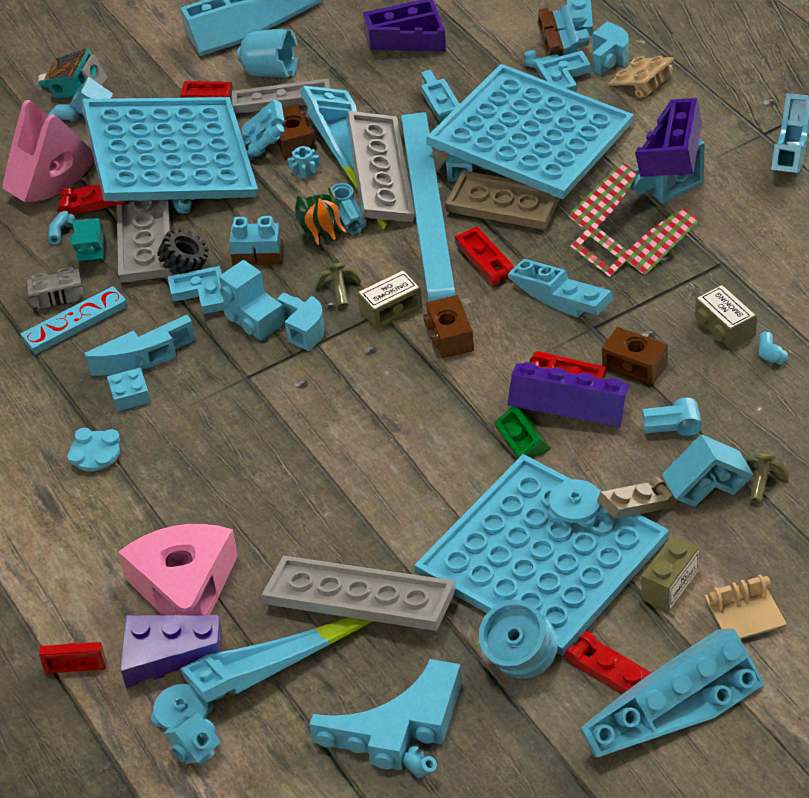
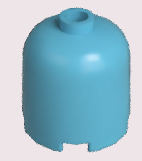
M286 29L252 31L244 37L241 47L238 48V60L241 61L244 70L249 75L255 77L287 78L294 76L298 64V57H294L293 47L298 46L296 36L292 30Z

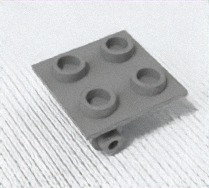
M72 267L58 270L57 274L47 276V273L33 275L32 279L27 280L29 297L35 296L30 298L32 308L37 307L38 310L51 307L48 292L51 294L53 306H56L53 291L58 290L61 304H64L62 289H64L67 303L80 301L81 297H85L83 288L77 287L81 285L79 269L73 270Z

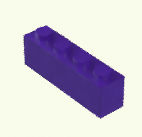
M516 363L511 374L507 405L621 427L625 414L629 384L622 383V381L615 378L605 380L594 378V376L588 373L573 374L567 373L560 368L546 369L537 367L533 363Z

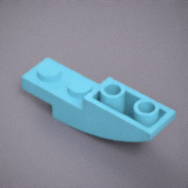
M523 259L508 273L510 280L534 298L577 318L583 312L598 315L614 300L611 290L568 279L566 270Z
M185 315L139 337L133 330L85 352L89 373L91 376L114 375L140 367L141 370L175 359L177 358L176 349L196 340L193 323L189 316Z

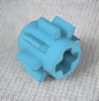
M302 146L291 152L292 158H288L289 169H292L294 176L309 178L314 173H317L316 167L320 166V159L318 155H315L314 149L311 150L309 147Z

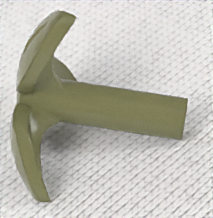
M332 263L326 266V269L329 271H323L317 277L315 289L319 291L333 281L338 308L348 307V300L344 281L360 284L361 278L355 269L345 267V263Z
M756 452L754 456L745 458L751 471L756 470L750 501L761 503L768 472L771 471L785 482L789 481L787 468L782 462L774 460L775 456Z

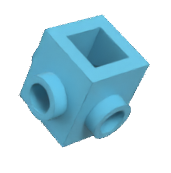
M199 712L186 713L163 733L172 745L171 751L179 761L185 762V764H202L215 754L213 749L221 743L216 736L217 730L208 719H204Z

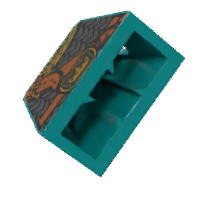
M84 48L54 59L48 72L39 75L38 81L41 88H49L55 98L74 97L78 88L86 80L81 70L92 55L90 50ZM93 65L90 68L92 78L96 74V68Z

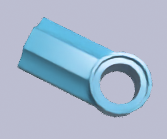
M345 183L334 185L332 190L340 204L339 218L341 225L351 235L360 233L366 227V219L362 217L361 210L354 198L353 188Z
M681 398L675 401L673 406L642 409L645 434L677 430L682 436H692L699 433L702 428L698 404L692 398Z

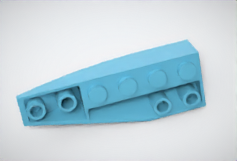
M203 0L181 7L180 11L186 35L198 54L203 56L242 43L244 37L250 32L268 30L321 3L323 0Z
M717 629L627 690L584 724L580 731L594 756L600 757L716 718L765 684L735 629Z

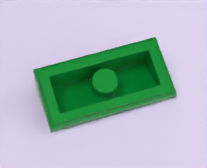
M512 406L494 422L518 458L522 454L531 458L551 448L529 416L521 408Z

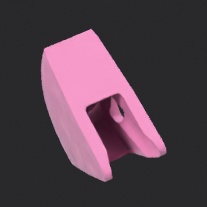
M26 100L22 104L2 188L23 202H35L60 194L63 188H70L85 175L94 163L93 152L57 116L53 114L48 116L32 101Z
M184 524L163 528L140 537L118 552L125 579L161 615H210L238 556L233 529L208 524Z

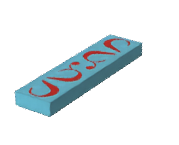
M112 286L20 333L21 339L33 354L36 355L127 308V300Z

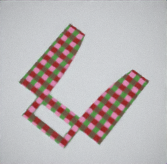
M623 161L568 214V217L585 229L570 246L609 277L626 261L643 275H646L700 221V219L684 208L651 229L628 251L597 228L619 204L638 174ZM589 237H592L618 258L610 267L582 246Z

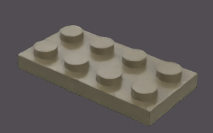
M462 171L445 203L446 212L545 230L560 198L529 187L516 180Z

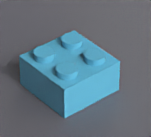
M141 367L107 376L117 412L151 403Z

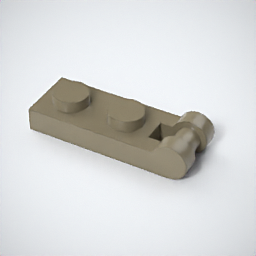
M654 477L648 483L601 491L597 502L614 519L668 509L673 507L678 500L675 499L671 490L666 488V483L660 477Z

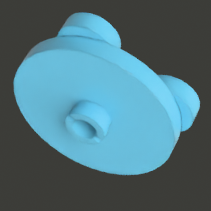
M80 428L75 432L76 440L72 443L67 455L69 463L81 470L99 471L112 465L119 456V433L113 429L91 432L89 428Z
M567 480L553 488L549 496V519L553 522L578 523L582 527L593 526L596 522V515L601 509V505L597 502L601 490L584 480Z
M190 684L171 686L161 692L156 698L151 714L152 724L155 727H162L168 730L186 713L199 712L206 719L207 715L214 708L213 701L207 703Z

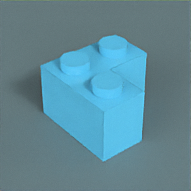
M242 260L219 276L220 293L225 307L224 314L228 320L236 322L247 334H252L260 341L285 325L283 305L265 293L262 273L258 269Z
M701 434L671 464L662 476L676 500L696 507L715 487L735 495L754 474L739 450Z

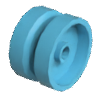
M506 600L494 606L484 616L479 628V643L483 653L505 675L516 679H530L543 673L552 664L558 651V637L553 625L531 603L522 600Z

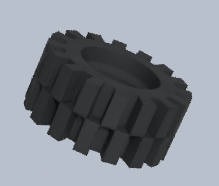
M172 229L171 232L168 231L164 236L157 256H159V262H164L163 267L165 269L171 268L169 272L174 274L177 271L178 274L202 270L209 256V248L205 246L206 242L204 240L199 241V235L194 237L189 230L185 233L184 229H179V231Z

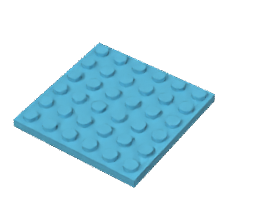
M500 64L427 136L426 145L526 184L529 187L546 192L554 197L564 199L633 123L634 114Z
M230 97L83 99V114L104 201L257 197V184Z
M522 454L425 553L414 567L415 573L420 576L455 581L456 590L454 595L485 613H488L494 606L506 600H522L531 603L553 625L558 637L557 653L563 656L565 651L578 640L582 633L588 629L668 540L669 530L640 514L614 519L602 506L596 515L595 524L591 527H582L578 523L551 521L548 517L550 493L558 484L572 479Z

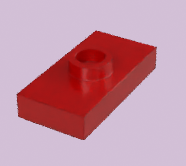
M184 81L180 98H231L232 82Z
M101 642L46 645L39 648V657L46 674L106 669L107 660Z

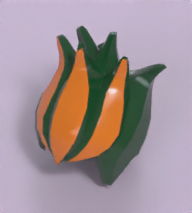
M331 187L328 188L330 195L321 194L304 199L301 196H297L295 214L298 224L305 232V244L312 235L317 245L320 244V235L324 238L326 244H330V235L334 241H337L335 231L340 234L347 232L340 223V204Z

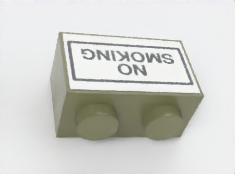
M404 270L357 292L360 312L376 330L423 307L421 287Z
M723 284L696 298L694 315L697 322L705 326L713 334L714 338L717 341H721L728 349L756 335L757 315Z
M672 535L641 576L642 600L669 612L699 571V546Z

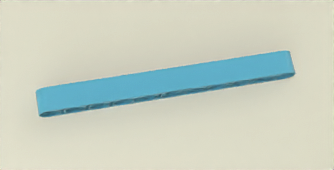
M426 112L401 115L427 298L428 302L455 296V288L432 147L426 145L427 136L430 134Z

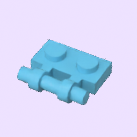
M275 99L266 107H263L257 115L246 122L241 128L244 145L248 148L246 152L249 161L255 156L259 157L264 153L265 147L269 144H274L280 138L279 135L284 132V127L281 125L284 122L282 104Z

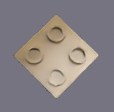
M637 57L631 61L630 66L617 72L616 77L608 85H634L636 96L645 98L671 77L673 68L669 63L674 60V57Z
M757 575L756 578L747 580V583L744 580H740L738 586L733 582L722 588L715 587L713 592L704 595L720 629H735L740 640L787 626L768 588H771L768 576L762 577V575Z

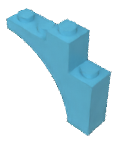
M429 659L425 670L413 685L395 699L377 708L339 716L313 714L309 724L313 743L327 748L337 747L348 749L355 753H369L371 765L381 769L402 770L404 765L403 755L405 752H408L412 739L423 743L443 745L462 686L460 664Z

